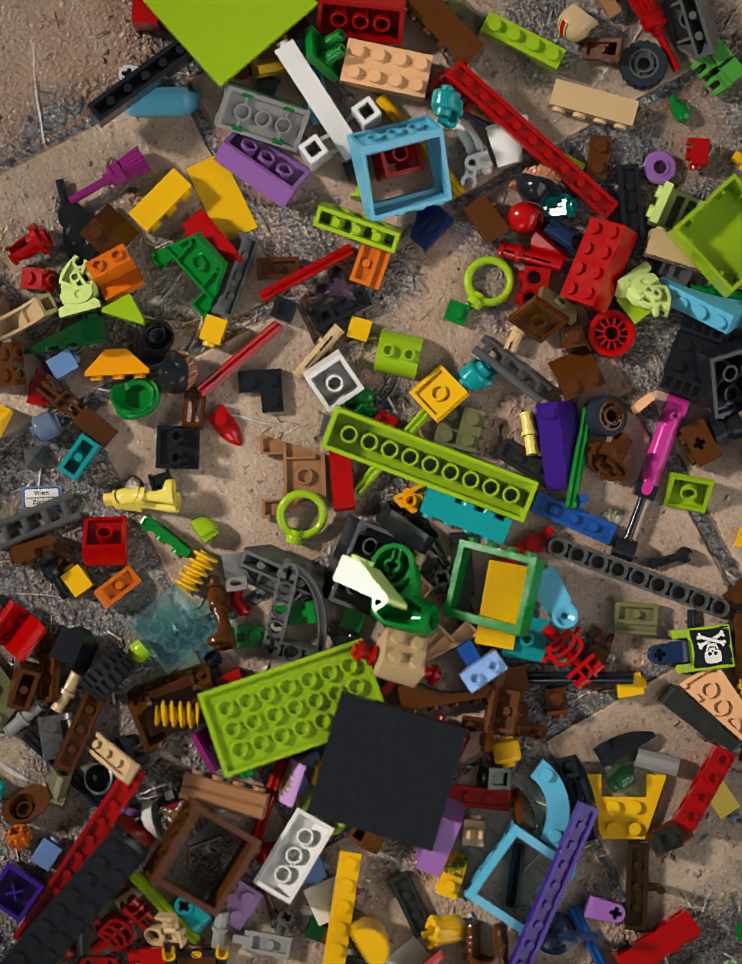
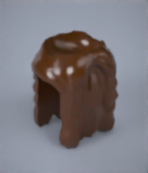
M480 920L469 923L466 941L467 963L508 964L507 924L500 921V923L493 925L494 956H487L482 954L480 949Z

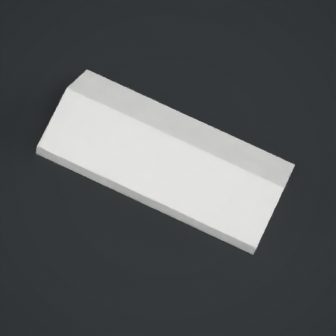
M297 807L253 883L274 897L291 904L335 829Z

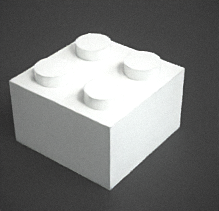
M339 349L303 372L306 381L328 413L334 409L335 404L340 406L364 390L361 381Z

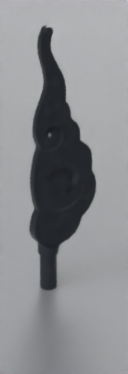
M64 179L55 180L60 200L58 220L63 227L64 247L69 259L74 255L80 257L77 260V265L81 266L84 259L88 261L94 259V255L97 252L79 235L94 217L87 213L80 205L76 203L72 205L70 203ZM84 274L85 279L89 281L87 275ZM90 312L84 314L85 319H87V314H90Z

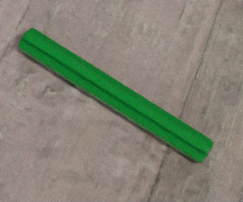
M583 405L565 502V508L571 510L577 508L590 430L585 418L588 405Z

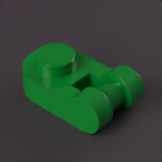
M259 625L232 627L237 640V646L233 649L257 647L263 643L265 634L263 627ZM238 633H244L245 641H238Z

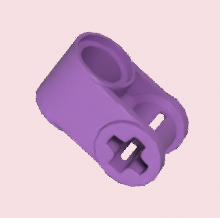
M587 893L582 915L591 919L619 923L625 917V909L618 900ZM615 907H618L619 912L621 913H616V916H612V912L610 910H614Z

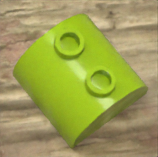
M381 329L373 371L415 380L423 337Z

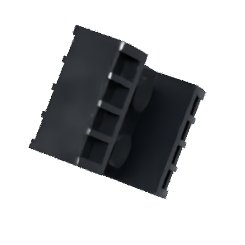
M684 313L656 390L698 404L704 389L698 374L696 352L721 344L724 333Z

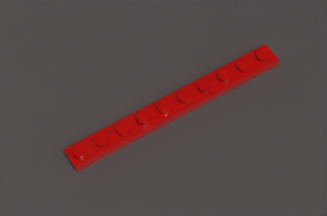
M458 60L444 76L540 164L551 168V171L554 170L556 174H559L560 182L599 217L606 220L619 203L461 60Z
M139 768L129 784L124 783L119 778L116 779L13 935L14 939L17 940L108 833L147 774L145 771Z

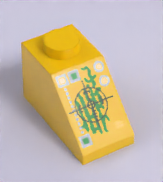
M451 849L442 874L434 888L435 893L456 900L465 875L469 855Z

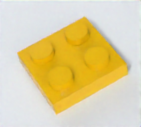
M441 364L409 392L437 424L469 396V393Z

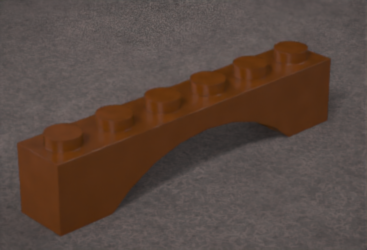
M526 665L507 666L504 688L521 691L525 695V691L530 690ZM490 680L473 693L470 690L457 692L441 691L428 687L421 682H418L414 688L402 684L397 685L401 708L419 713V709L422 708L434 711L439 710L440 705L449 704V708L462 705L461 702L469 700L470 704L483 702L482 698H487L493 682Z

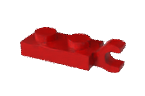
M550 526L538 535L532 530L512 547L520 549L519 553L526 554V551L538 554L547 547L543 541L555 532ZM501 557L506 563L522 566L526 564L525 562Z

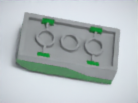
M229 80L225 84V93L219 110H216L213 119L215 126L297 153L311 114L310 110L295 102Z

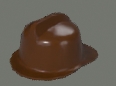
M41 784L27 786L4 801L2 816L10 824H30L49 806L50 792Z

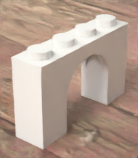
M367 96L351 108V114L345 121L352 132L357 133L372 129L380 124L382 113L370 96ZM328 133L319 138L314 134L298 146L300 156L312 172L339 153Z

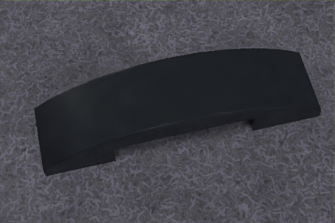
M577 755L557 758L556 762L561 780L566 779L574 809L578 800L596 807L589 778ZM598 815L587 841L598 839Z

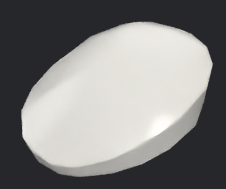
M143 800L140 806V818L143 826L156 839H161L157 812L158 803L156 800Z

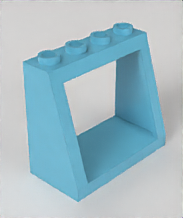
M428 114L347 135L364 213L371 221H383L385 217L393 215L402 216L408 211H420L427 206L443 205L446 201L452 200L443 127ZM425 140L435 186L373 202L366 155Z
M511 819L463 887V893L472 902L521 933L524 924L477 894V892L516 837L553 860L556 850ZM575 869L572 873L569 882L574 878V876L577 873Z

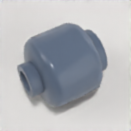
M45 411L34 416L31 419L32 426L29 427L34 439L38 437L42 442L59 436L61 433L60 429L63 428L57 413H52L51 411Z

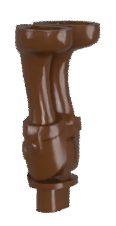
M209 575V584L206 586L208 590L207 596L210 611L214 613L217 621L218 630L216 634L208 637L207 645L213 647L214 651L230 650L237 646V640L227 615L229 611L228 597L224 586L220 583L219 577L217 575Z

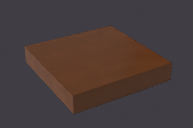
M535 295L509 315L508 321L539 343H542L568 324L570 317L538 295Z

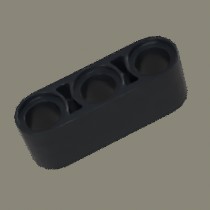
M391 500L386 502L375 518L379 525L422 554H426L438 538V533L432 527Z

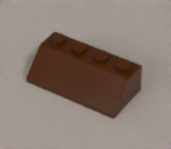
M442 0L408 1L406 4V10L408 11L406 15L414 23L418 21L423 26L421 28L422 32L428 38L433 37L437 41L436 46L444 54L448 52L453 57L451 61L454 65L458 60H461L469 68L484 54V43Z

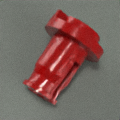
M36 223L28 225V234L15 241L12 246L5 247L6 251L11 253L8 257L14 265H19V262L29 259L40 251L45 255L52 251L53 240L50 236V231H47L43 225L38 226Z

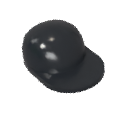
M154 319L146 323L136 347L137 357L143 363L158 364L166 358L175 338L172 326L161 319Z

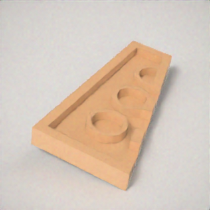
M721 668L699 671L679 684L680 687L742 741V699Z

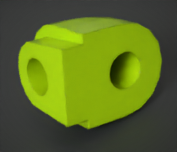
M199 517L189 522L204 546L220 535L218 532L219 527L212 519Z
M140 637L128 649V655L136 663H142L154 654Z

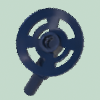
M556 911L553 918H560V921H552L550 926L558 925V927H549L545 936L547 942L542 943L540 949L551 955H560L570 950L574 943L602 940L604 935L601 931L584 932L583 930H576L575 924L568 915ZM567 923L571 928L569 932H566L564 928ZM563 944L566 945L565 947H563V948H561V949H557V950L551 949V947H560V946H562Z

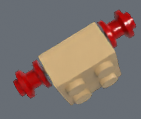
M387 627L377 639V645L372 644L370 647H367L364 641L359 640L353 644L351 649L353 661L358 662L360 659L366 660V665L369 666L375 661L374 676L414 688L422 678L427 679L429 685H433L441 677V670H439L438 664H433L431 667L426 665L427 639L391 627Z

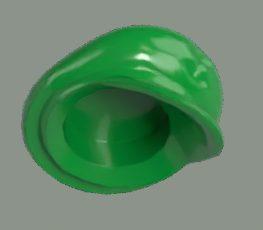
M147 377L131 378L124 383L114 386L109 393L116 413L125 420H135L149 415L158 407L161 399L158 385Z

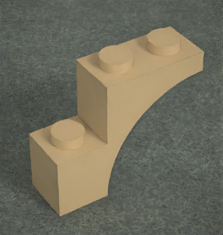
M50 292L35 296L18 308L1 316L0 342L15 338L30 326L42 323L56 314L58 307Z

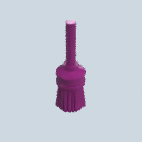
M138 146L134 147L119 160L115 159L112 163L106 164V173L102 175L101 179L68 197L71 204L79 202L106 185L111 186L113 184L121 188L125 183H129L130 179L151 171Z

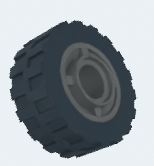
M640 40L630 44L621 56L619 69L622 79L627 82L626 84L636 90L652 89L655 85L660 84V81L665 76L668 65L667 56L664 54L663 49L655 42L652 43L649 40ZM640 61H646L649 64V68L642 70L637 64Z

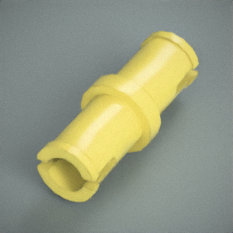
M533 411L520 413L523 429L521 437L524 438L526 456L539 455L538 430L535 429Z

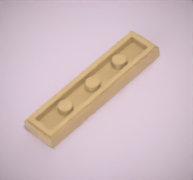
M93 727L84 749L120 780L129 784L140 765Z

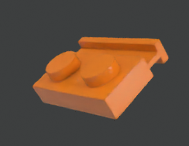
M361 243L349 281L379 291L391 252Z

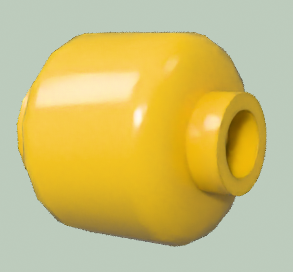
M513 736L496 738V742L492 746L494 762L502 764L503 768L515 767V762L521 759L519 741L513 739Z

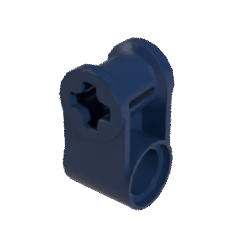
M680 640L653 645L647 651V658L654 664L689 662L688 641ZM657 649L658 651L663 653V656H660L659 660L657 657H654V653L657 652Z

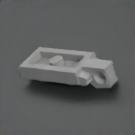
M245 929V934L233 933L232 943L242 944V949L247 950V952L284 959L290 958L293 942L292 936L285 937L276 933Z

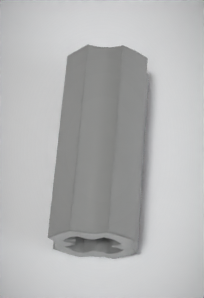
M637 748L633 765L676 776L680 765V758Z

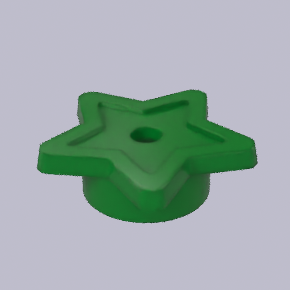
M358 403L354 406L353 411L373 418L372 414L377 411V408H371V405L368 403Z

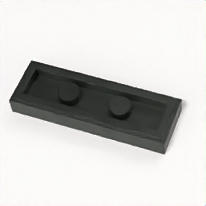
M505 438L494 456L522 474L536 479L539 485L545 488L542 460L536 456H526L524 448Z
M408 870L389 878L388 881L415 938L421 936V932L428 931L425 928V924L429 915Z

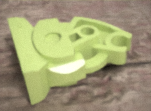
M76 255L62 269L58 282L61 284V294L59 295L64 305L58 309L59 317L62 319L89 313L104 307L103 302L98 299L99 289L97 283L93 282L84 264L88 260L84 259L83 265L78 266L77 260L80 257ZM84 274L87 275L89 281L85 279Z
M644 261L618 280L614 296L627 298L634 306L651 309L654 317H658L659 310L664 312V317L668 316L671 306L669 289L667 285L660 284L659 278L654 273H650L652 267L647 261Z

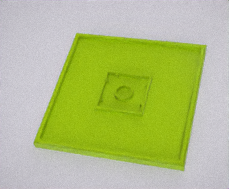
M142 0L220 88L318 6L316 0Z

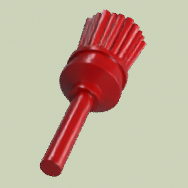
M627 0L640 19L639 24L642 26L643 32L652 33L653 37L656 36L673 72L680 70L681 67L664 34V25L668 20L663 14L664 11L660 9L658 0Z

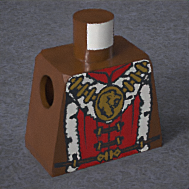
M175 789L162 793L166 804L157 809L161 838L185 799L178 800ZM199 818L188 835L203 830V825Z

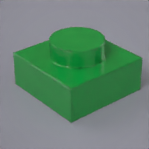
M450 299L443 320L463 327L471 306Z

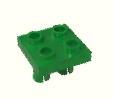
M310 25L305 28V58L310 65H313L320 71L323 77H327L331 82L335 83L340 79L339 59L347 55V50L341 43L346 40V35L341 28H338L331 34L323 36Z

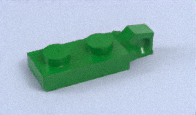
M146 514L139 522V525L145 532L153 531L156 534L155 538L164 545L168 543L173 547L172 552L180 558L183 556L187 558L192 554L193 548L149 514Z

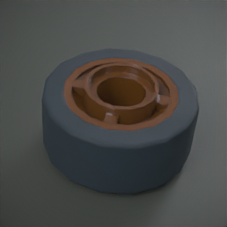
M612 395L595 397L586 408V424L589 430L597 436L608 437L618 435L627 424V409L618 397Z

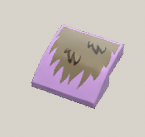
M289 756L276 795L277 800L289 807H293L306 768V764L299 762L297 758Z

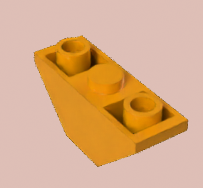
M127 348L105 349L84 374L85 377L90 378V381H103V377L111 376L112 380H124L125 376L133 375V379L146 378V375L151 374V370Z

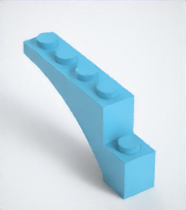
M665 277L659 279L660 284L667 285L669 289L671 307L725 334L730 333L737 327L742 328V300L725 299L724 297L707 294L673 282Z

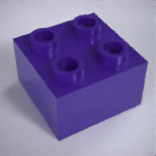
M11 859L0 874V910L20 923L47 885V882L14 859Z

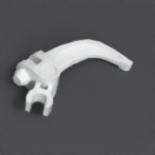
M458 117L457 126L450 130L458 135L468 155L464 162L465 175L461 179V187L464 188L466 180H471L473 182L472 189L475 190L477 186L476 174L490 175L493 164L486 145H483L474 128L465 119Z

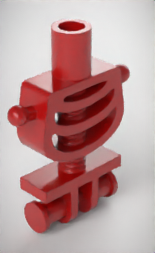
M550 623L541 631L551 642L545 648L548 656L543 657L541 662L546 664L551 659L554 665L559 668H565L572 664L575 665L576 668L566 677L571 681L578 674L581 676L576 682H572L579 691H581V688L586 683L588 685L591 683L589 678L592 675L597 678V674L602 669H605V666L599 660L592 667L589 666L597 658L594 653L589 655L583 662L580 659L584 651V643L577 636L582 632L580 626L575 628L574 633L570 629H566L560 634ZM573 637V641H572L571 645H570V646L567 645V644L570 642L571 638ZM577 642H579V649L577 653L573 652V650L575 649ZM559 651L562 652V653H560V654H558V655H553V654H555V653H557V652H559ZM565 657H567V659H569V660L566 661V662H558V661H557V660H561V659H563V658H565ZM585 668L590 671L586 675L581 672Z
M135 894L130 895L127 903L131 904V907L124 901L120 903L121 910L127 915L126 917L110 912L101 920L98 918L93 920L99 937L89 945L90 949L96 955L100 954L108 946L116 952L122 949L128 952L130 949L128 945L134 940L131 924L135 922L141 929L146 931L148 927L144 919L146 918L152 924L156 921L154 917L157 914L151 911L150 906H145L143 900H138ZM126 928L129 931L127 935H125L124 930Z

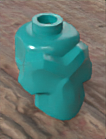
M442 85L441 88L433 91L431 107L434 116L438 117L437 122L445 128H455L458 124V117L463 115V101L460 99L459 93L454 91L453 86Z
M471 358L470 362L459 370L461 378L458 381L465 390L468 388L472 391L482 390L493 384L492 378L498 375V372L483 360Z

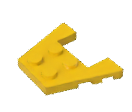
M586 773L594 793L596 807L599 809L598 823L601 838L645 839L666 779V774H646L645 796H601V773Z

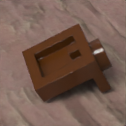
M566 687L544 689L546 714L552 716V719L565 718V714H569Z

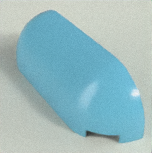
M157 87L124 112L134 117L186 116L194 112L199 106L201 90H188V87Z

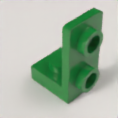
M314 600L292 603L287 626L317 622ZM284 604L275 605V609L278 612H285L287 610ZM274 622L275 627H282L279 623Z

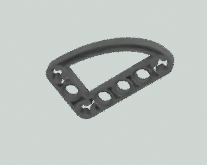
M288 558L282 562L279 569L263 638L262 651L269 657L292 662L303 658L301 657L303 650H306L304 657L310 656L312 653L325 651L328 620L324 594L316 576L302 562ZM288 566H292L293 570L290 579L286 578ZM298 576L302 577L307 583L315 601L318 619L317 646L284 638ZM287 584L291 587V592L283 593L279 586ZM282 603L286 606L287 610L285 612H278L275 609V605ZM274 622L279 623L282 626V630L274 631L271 628V624ZM272 637L276 638L274 649H270L269 645ZM295 647L299 653L297 655H290L287 652V648Z

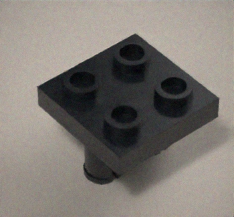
M157 425L156 468L199 470V428L190 429V427H186V429H182V426Z

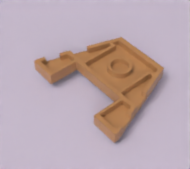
M260 435L261 455L283 454L284 496L295 490L306 489L317 493L321 498L326 497L324 453ZM307 498L295 499L288 504L285 512L313 501ZM282 499L262 500V519L275 516L277 507Z

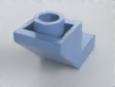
M316 749L299 758L298 761L305 763L307 769H310L321 759V755ZM305 771L297 795L308 790L307 785L310 784V780Z

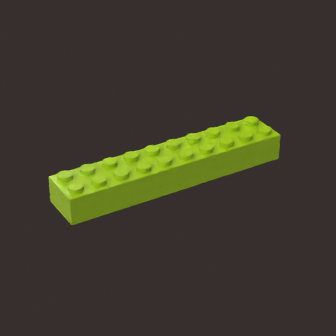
M335 404L320 446L324 449L524 523L539 484L534 478Z

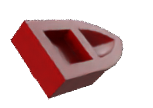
M224 405L206 417L224 440L237 446L242 445L240 428Z

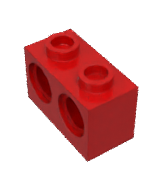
M525 265L524 270H520L518 282L522 283L521 291H516L515 304H518V308L526 303L525 296L527 294L538 295L539 289L543 285L548 288L551 269ZM531 273L538 274L540 278L539 283L532 284L528 280V275Z

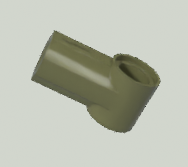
M58 768L54 769L50 784L47 786L50 792V806L63 810L69 795L68 788L73 774Z

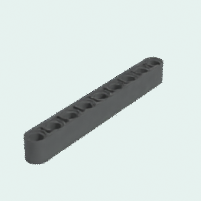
M552 538L547 543V551L554 557L706 614L721 618L725 617L730 610L729 603L723 598L563 538ZM560 541L562 543L563 549L560 553L552 551L553 542ZM577 548L583 552V557L579 561H575L572 558V552ZM596 556H600L603 559V565L600 568H595L592 565V560ZM615 564H620L623 567V572L619 576L614 575L612 572ZM637 571L643 574V580L640 583H635L632 578L633 574ZM656 579H661L663 582V588L660 591H656L653 588V582ZM680 586L683 589V595L677 599L673 595V590ZM697 594H701L704 599L700 606H696L693 602V598ZM720 601L724 608L721 613L717 614L713 607L716 602Z

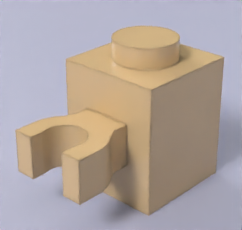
M470 813L468 817H463L462 845L484 846L486 821L485 818H481L480 814Z

